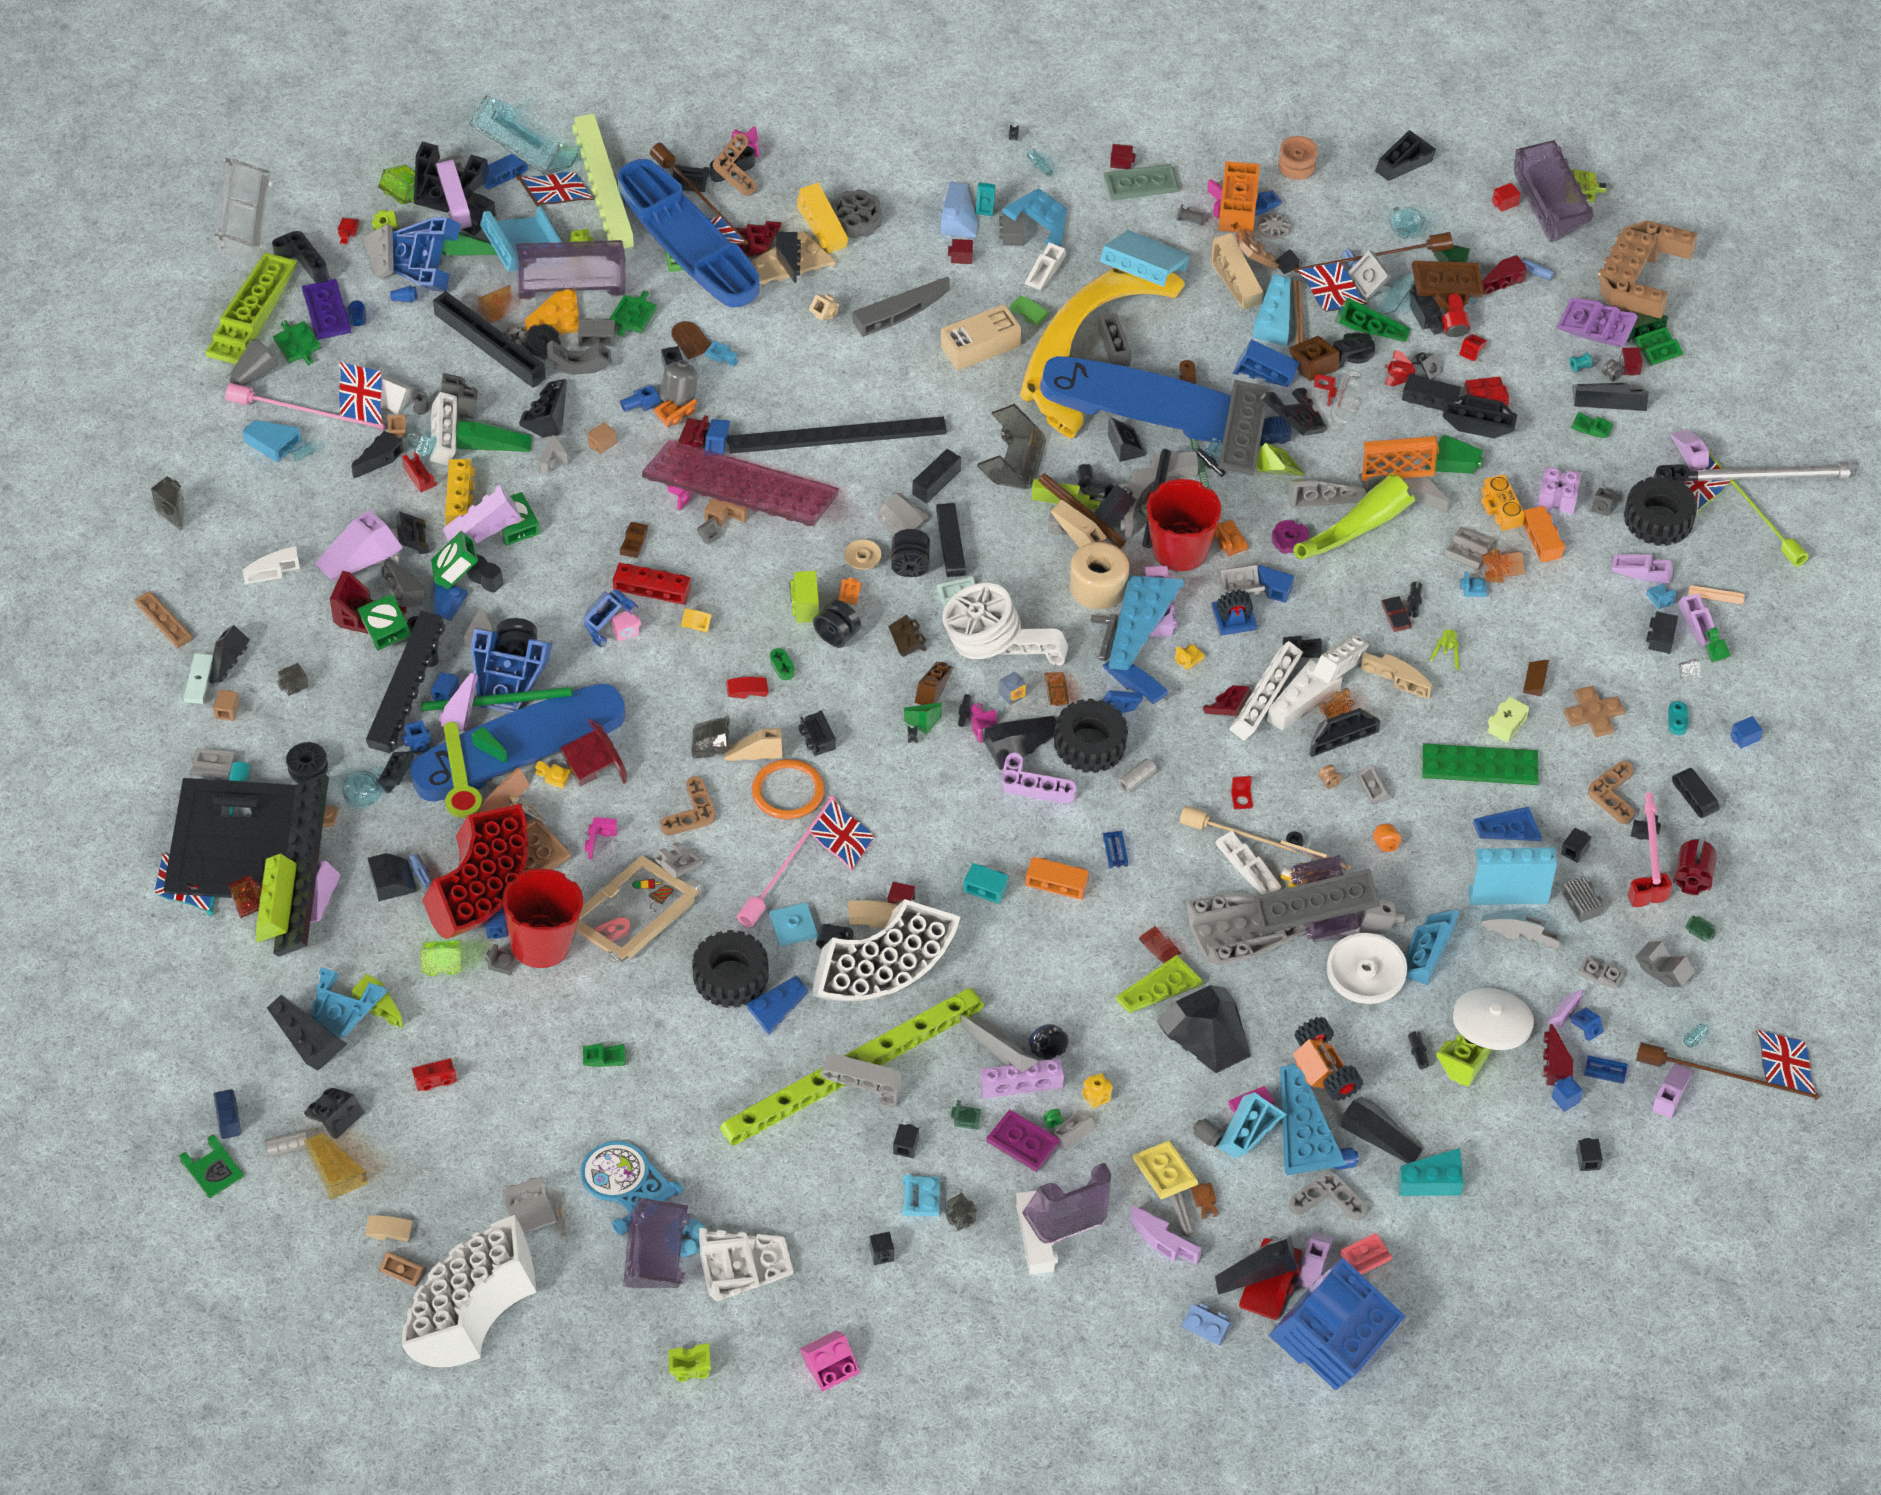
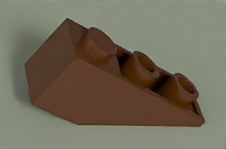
M936 661L918 682L914 703L920 705L937 703L954 667L945 662Z

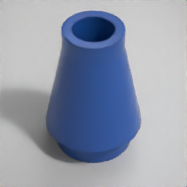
M409 285L390 291L391 301L409 303L417 301L416 287Z

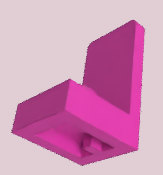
M1210 179L1207 192L1217 199L1214 203L1213 215L1219 219L1222 187Z
M593 818V823L589 824L588 836L590 838L585 842V852H588V859H593L597 834L605 837L617 836V819Z

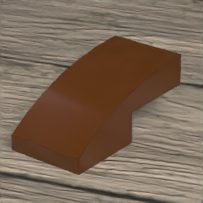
M630 522L625 532V540L620 547V555L638 558L649 525Z

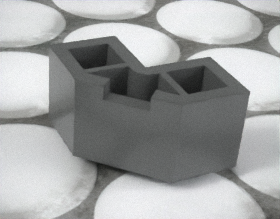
M443 373L439 393L443 392L457 396V415L473 418L478 390L466 385V380L460 376Z
M1662 941L1648 942L1635 956L1640 967L1646 973L1668 987H1682L1695 973L1686 956L1672 957Z

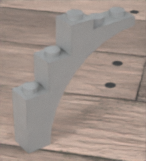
M1196 452L1171 453L1166 482L1174 479L1197 477L1198 460ZM1161 453L1153 454L1152 461H1149V468L1133 469L1132 476H1129V483L1118 484L1121 487L1127 486L1134 492L1132 495L1137 500L1120 521V530H1124L1125 537H1132L1134 516L1141 503L1151 492L1153 493Z

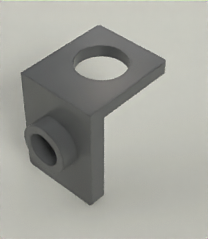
M1376 470L1369 471L1367 474H1374ZM1362 473L1359 474V479L1366 493L1386 478L1384 474L1368 478V481H1362Z

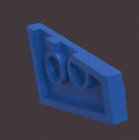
M1529 806L1473 820V825L1480 839L1541 841L1542 839Z
M796 975L747 1003V1009L770 1035L777 1024L785 1019L786 1014L791 1009H794L808 993V989Z

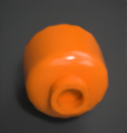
M1389 823L1377 826L1373 833L1374 842L1383 852L1396 850L1402 840L1397 829Z

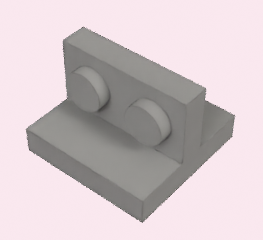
M1368 250L1348 272L1356 289L1365 300L1369 301L1378 291L1389 292L1392 288L1389 284V279L1392 277L1372 250Z

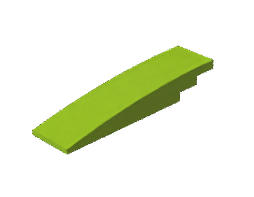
M266 252L263 254L221 315L220 325L213 333V341L206 350V357L236 365L250 341L257 338L297 265L296 260Z

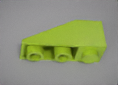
M366 973L352 989L353 999L360 1000L369 983L384 988L385 986L382 982ZM387 991L370 1012L374 1016H381L386 1019L390 1025H396L402 1029V1016Z

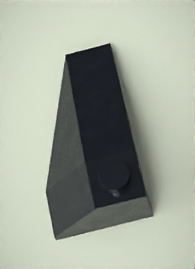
M473 192L465 198L472 226L461 230L475 236L482 230L480 224L483 213L490 211L493 217H495L496 210L494 201Z
M1363 1097L1353 1100L1343 1114L1341 1128L1406 1163L1416 1161L1422 1152V1149L1378 1105Z

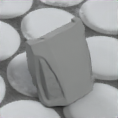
M895 493L883 504L877 514V519L895 534L904 529H918L925 521H929V516L904 497L903 493Z

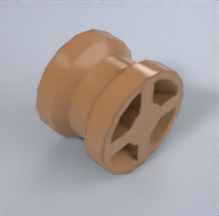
M1332 764L1323 767L1318 773L1319 779L1324 781V785L1328 789L1337 786L1342 780V776L1340 773H1336V768Z

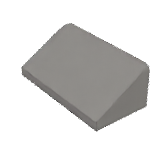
M1373 764L1357 774L1372 805L1393 798L1381 774Z
M1077 1111L1050 1134L1060 1139L1059 1145L1068 1150L1096 1127L1090 1115Z

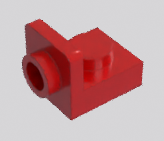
M1474 334L1469 335L1463 340L1459 355L1475 361L1479 351L1486 347L1488 340Z

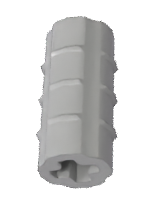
M1146 758L1142 762L1137 763L1130 771L1124 773L1117 780V784L1124 793L1128 794L1133 789H1136L1138 785L1143 784L1146 779H1149L1156 772V767L1152 761Z
M305 1130L294 1131V1133L274 1136L264 1140L268 1157L309 1148Z

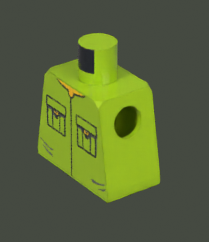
M1568 168L1566 176L1567 204L1594 202L1596 193H1606V183L1596 182V174L1594 172Z

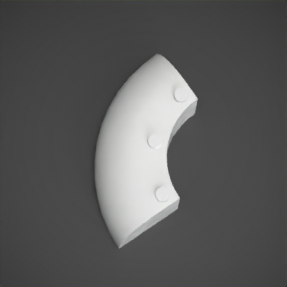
M904 899L893 910L887 925L878 934L863 940L832 938L821 951L813 985L814 997L843 1002L865 1001L884 997L907 987L923 976L940 959L956 932L960 917Z
M515 1215L491 1224V1228L481 1234L476 1232L472 1235L473 1238L464 1245L462 1243L458 1244L449 1252L450 1256L443 1263L438 1262L428 1274L429 1279L423 1286L420 1285L413 1297L414 1303L411 1308H408V1319L403 1326L402 1346L412 1359L427 1366L452 1367L481 1358V1347L484 1337L495 1319L518 1300L536 1293L535 1273L530 1250Z

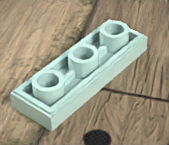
M194 653L184 695L185 703H204L212 669L213 655Z

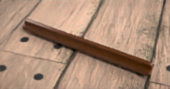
M1046 473L1039 477L1038 481L1056 497L1095 522L1107 539L1121 549L1126 544V539L1109 525L1102 522L1097 515Z

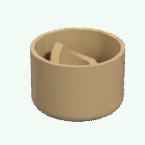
M1092 542L1080 547L1074 553L1070 565L1069 588L1073 598L1081 605L1092 609H1107L1119 604L1124 599L1129 577V561L1127 556L1120 548L1106 542ZM1101 566L1107 572L1096 573L1088 567Z

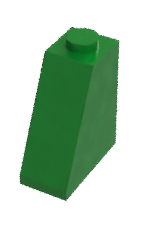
M1444 434L1438 442L1439 454H1437L1435 472L1474 474L1477 468L1480 469L1484 463V458H1482L1483 450Z

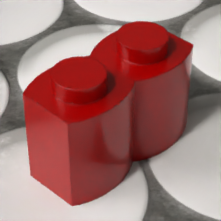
M1660 873L1661 882L1659 884L1653 883L1652 876L1650 878L1641 877L1631 881L1627 896L1632 907H1643L1650 902L1661 903L1668 900L1672 889V883L1668 874Z

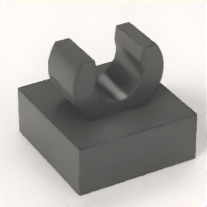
M713 518L697 527L699 536L705 544L711 543L722 535L716 520Z

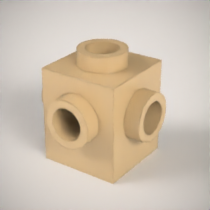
M816 294L809 311L813 312L815 317L820 320H832L836 316L840 304L834 301L835 298L829 294H825V296Z

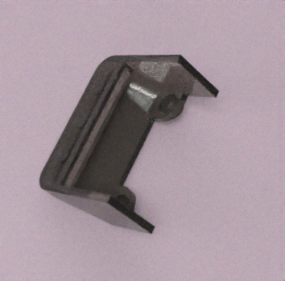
M1014 403L992 412L994 418L1002 425L1001 438L1008 444L1005 459L998 455L978 463L977 467L997 485L1026 490L1032 488L1033 480L1037 477L1046 445V437Z

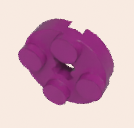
M1284 520L1275 525L1271 539L1273 545L1279 549V552L1283 554L1294 553L1295 545L1308 540L1309 532L1302 523L1299 525L1294 520Z

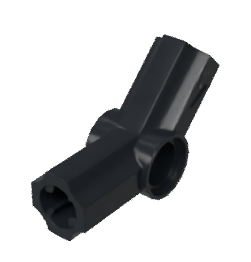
M1090 464L1078 466L1076 471L1079 480L1078 486H1080L1083 494L1089 495L1090 500L1095 498L1105 499L1114 488V485L1108 482L1097 481L1093 467Z

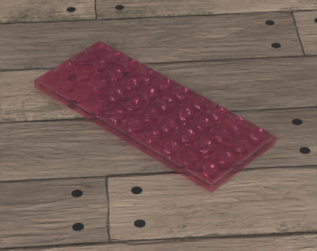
M668 440L642 471V477L649 481H657L670 487H678L684 491L699 493L701 496H709L719 501L730 502L736 506L751 508L753 511L765 512L771 516H779L788 521L803 523L805 526L813 527L839 494V488L672 440Z

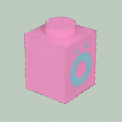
M628 611L611 617V628L618 641L639 634L641 622L638 615L635 616L634 613L630 614Z

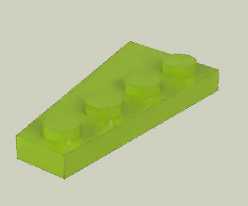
M1176 955L1117 995L1116 1001L1128 1013H1132L1202 986L1203 980Z

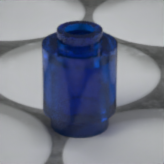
M359 300L352 301L348 306V318L352 326H363L367 321L366 307Z

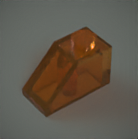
M505 286L478 298L479 310L487 322L491 323L505 317L512 300L511 286Z

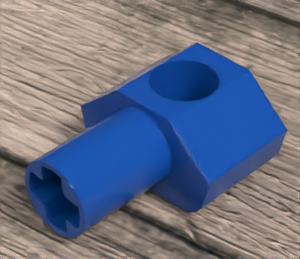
M651 384L633 390L634 395L620 400V405L624 412L639 406L643 411H647L661 405L659 395Z

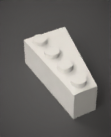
M1309 660L1270 706L1267 722L1281 730H1285L1301 719L1302 715L1311 712L1315 706L1328 700L1332 694L1338 693L1341 689L1342 677L1340 676L1328 684L1313 674L1317 663Z

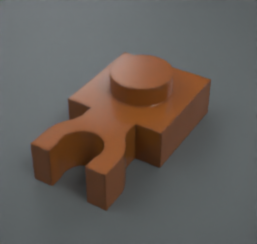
M1212 1183L1191 1187L1195 1206L1202 1207V1219H1206V1211H1211L1213 1217H1217L1218 1211L1213 1205L1216 1204V1197Z

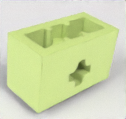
M1509 696L1506 702H1501L1495 715L1492 714L1489 718L1488 733L1508 743L1527 719L1529 707Z

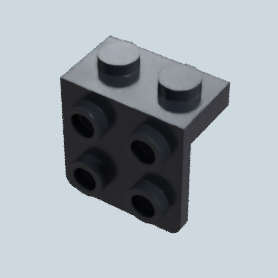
M329 1088L323 1092L319 1099L308 1106L304 1115L307 1118L322 1122L330 1136L337 1139L365 1112L354 1094L336 1088Z

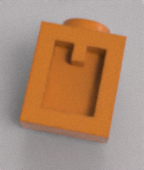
M855 578L842 579L838 600L857 606L859 593L862 590L861 582H858L859 580Z

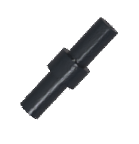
M1200 448L1196 451L1197 456L1205 462L1204 465L1209 469H1213L1221 478L1227 473L1223 469L1218 468L1217 461L1212 456L1209 457Z
M969 694L964 695L962 704L959 706V727L965 726L966 719L970 714L971 696Z

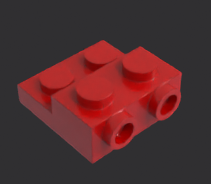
M1501 377L1465 380L1468 395L1501 401L1508 407L1510 398Z

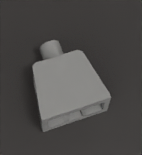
M1378 899L1380 907L1357 912L1355 917L1357 933H1389L1393 924L1404 923V913L1395 912L1392 901Z

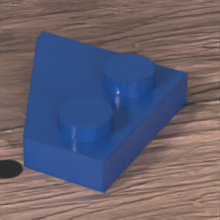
M434 581V614L452 621L467 597L468 591L454 585L446 589L443 586L437 585Z
M1109 690L1102 700L1105 701V704L1110 703L1115 706V710L1118 709L1121 713L1134 711L1143 700L1141 693Z

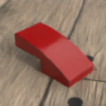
M738 677L727 679L726 681L728 697L746 699L748 695L766 697L769 693L767 678Z

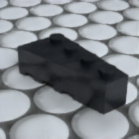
M280 995L267 1007L306 1065L316 1070H320L347 1045L344 1040L340 1039L321 1022L283 995Z

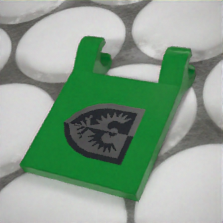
M215 1135L207 1138L208 1145L213 1151L193 1163L187 1152L179 1155L181 1164L189 1171L209 1199L244 1177V1174L221 1146Z

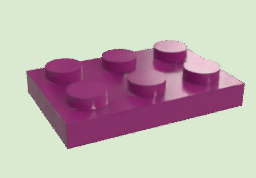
M1009 1109L986 1137V1142L1033 1171L1038 1172L1059 1146L1060 1139Z

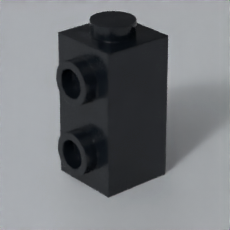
M1116 484L1094 513L1102 522L1114 529L1137 501L1132 495L1134 492L1127 486L1121 487Z

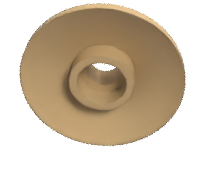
M856 540L846 547L844 557L851 567L867 570L875 567L880 562L881 549L872 541Z

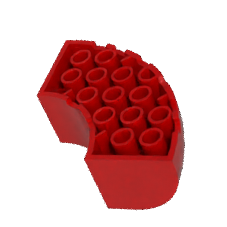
M521 804L475 813L466 817L456 835L459 848L458 868L442 877L435 878L422 899L429 919L441 937L448 939L475 929L489 920L503 907L505 887L509 882L515 880L518 874L524 871L528 857L529 839L526 829L527 822Z

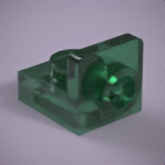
M957 1100L956 1107L952 1106L951 1119H954V1127L978 1130L981 1109L961 1106V1100Z

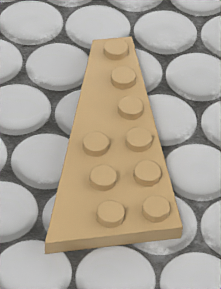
M804 231L798 234V239H801V250H798V252H801V263H797V265H800V275L809 270H820L824 266H835V260ZM776 247L750 261L759 274V284L761 283V285L768 284V281L775 279L779 281L790 278L776 257Z

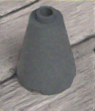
M252 339L230 372L229 381L245 386L277 367L279 361L275 355L271 357L270 350L262 342Z

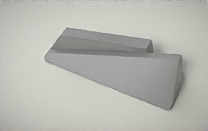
M961 1015L962 1027L1006 1065H1014L1023 1072L1038 1063L1037 1059L1020 1049L989 1021L971 1020Z

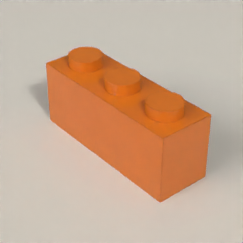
M1545 506L1523 510L1525 514L1523 526L1540 562L1562 558L1565 544L1559 538L1558 529L1552 523L1550 512H1547Z
M1032 856L1026 873L1025 886L1082 900L1088 884L1089 871L1081 867H1073L1061 862L1057 863Z

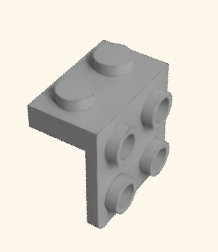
M1256 564L1219 570L1223 593H1231V590L1237 592V589H1241V592L1245 590L1250 595L1261 594V591L1265 590V586L1259 584Z
M542 1176L531 1178L524 1183L511 1185L503 1189L504 1203L510 1216L515 1215L524 1234L556 1222L555 1214L546 1195Z

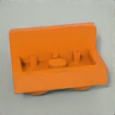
M693 399L685 406L674 405L675 401L667 400V402L655 408L654 413L668 428L672 424L677 425L684 416H690L694 413L697 404L696 399Z

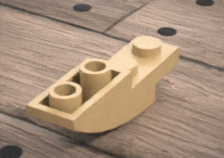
M1364 653L1361 663L1362 670L1382 676L1385 679L1394 680V687L1401 691H1407L1419 697L1430 698L1432 684L1414 667L1386 653L1383 659Z

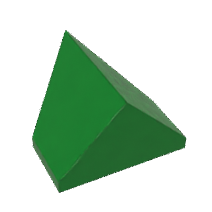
M941 702L904 707V722L913 727L917 726L918 730L926 734L942 717Z

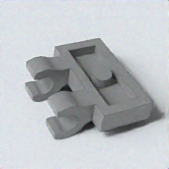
M679 842L671 845L675 850L670 852L665 848L658 850L661 856L655 858L656 862L662 865L674 878L701 867L704 861L691 849L685 850Z

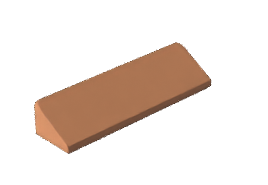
M519 767L482 801L481 809L477 813L510 806L509 797H519L529 787V782Z

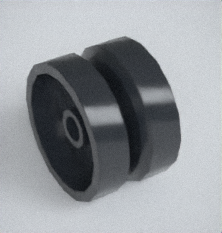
M834 599L815 616L813 626L817 634L825 642L833 647L841 648L860 630L861 621L857 613L848 604Z
M508 618L501 621L496 628L498 635L495 650L526 656L529 640L537 639L538 630L536 625L523 618Z

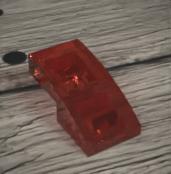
M1156 926L1139 937L1141 943L1162 963L1167 962L1176 955H1181V952L1170 938L1166 940Z

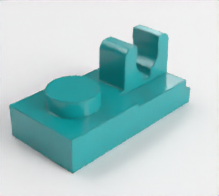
M978 183L976 214L993 217L996 184Z

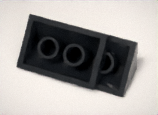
M1627 382L1572 384L1575 407L1647 411L1649 391L1645 389H1630V384Z

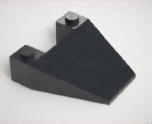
M422 141L415 159L414 204L447 213L450 210L436 167V163L440 159L438 145ZM470 155L464 171L457 170L465 198L484 184L489 172L486 158Z

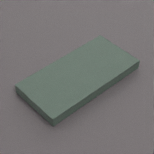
M1172 164L1104 172V179L1111 201L1179 192Z

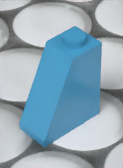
M254 420L243 430L244 442L275 462L281 460L302 441L300 429L287 425Z

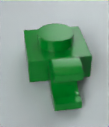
M1717 627L1706 631V636L1710 643L1705 645L1711 663L1729 658L1731 655L1725 639L1719 640Z

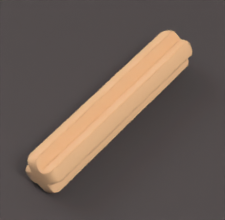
M1690 585L1689 596L1699 593L1700 597L1737 604H1743L1744 602L1743 593Z

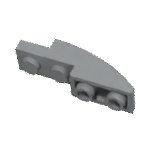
M1506 912L1485 914L1482 916L1480 923L1484 929L1490 932H1499L1507 939L1517 940L1519 934H1523L1526 939H1535L1548 948L1554 947L1557 949L1561 939V935L1545 929V920L1525 914Z

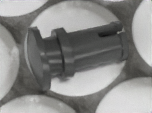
M1182 204L1177 212V221H1179V218H1182L1183 221L1188 220L1201 225L1204 214L1191 211L1190 208L1185 209L1183 208L1184 204Z

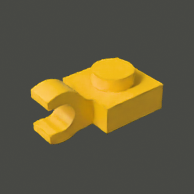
M538 761L535 766L537 769L535 774L545 777V783L562 789L571 775V770L553 764L550 768L546 763Z

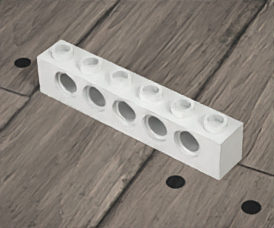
M1289 641L1277 651L1239 715L1229 728L1230 731L1242 740H1245L1256 730L1303 651Z

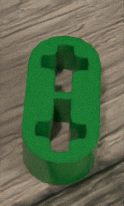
M781 648L772 650L770 652V662L778 677L786 681L792 679L795 675V668L786 651Z

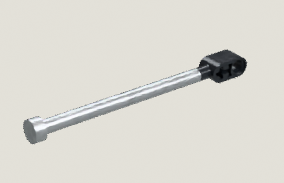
M1840 461L1836 465L1689 470L1686 465L1676 464L1658 466L1653 478L1656 476L1672 477V480L1681 481L1682 485H1685L1687 481L1837 476L1838 480H1847L1850 476V466L1848 461Z

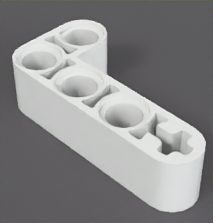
M1020 629V633L1014 643L1001 652L1000 655L1045 654L1049 663L1053 665L1056 663L1058 666H1061L1065 662L1068 645L1063 633L1058 629Z

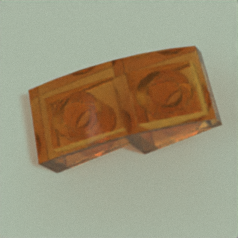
M1046 672L1044 680L1047 686V697L1050 705L1061 706L1069 704L1064 673Z

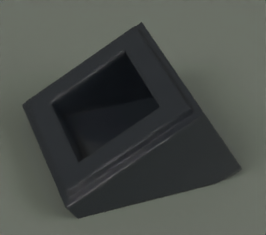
M1291 249L1287 250L1276 260L1279 264L1278 268L1283 274L1293 271L1296 266L1299 268V258Z

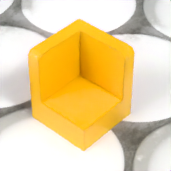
M685 608L681 627L707 633L712 615Z

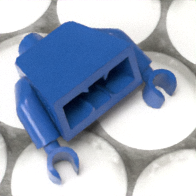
M617 589L609 593L604 591L587 609L584 617V625L590 636L593 637L592 643L599 647H602L601 641L607 642V638L600 635L599 630L622 605L630 614H633L631 612L633 607L639 608L631 599L629 600Z

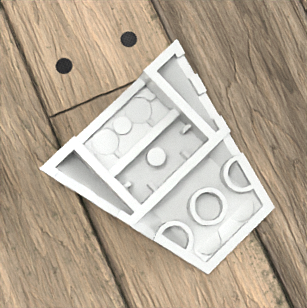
M699 1228L700 1261L708 1293L716 1301L788 1277L794 1273L785 1237L762 1234L750 1236L743 1232L731 1234L726 1233L724 1230L712 1232L707 1231L705 1228Z

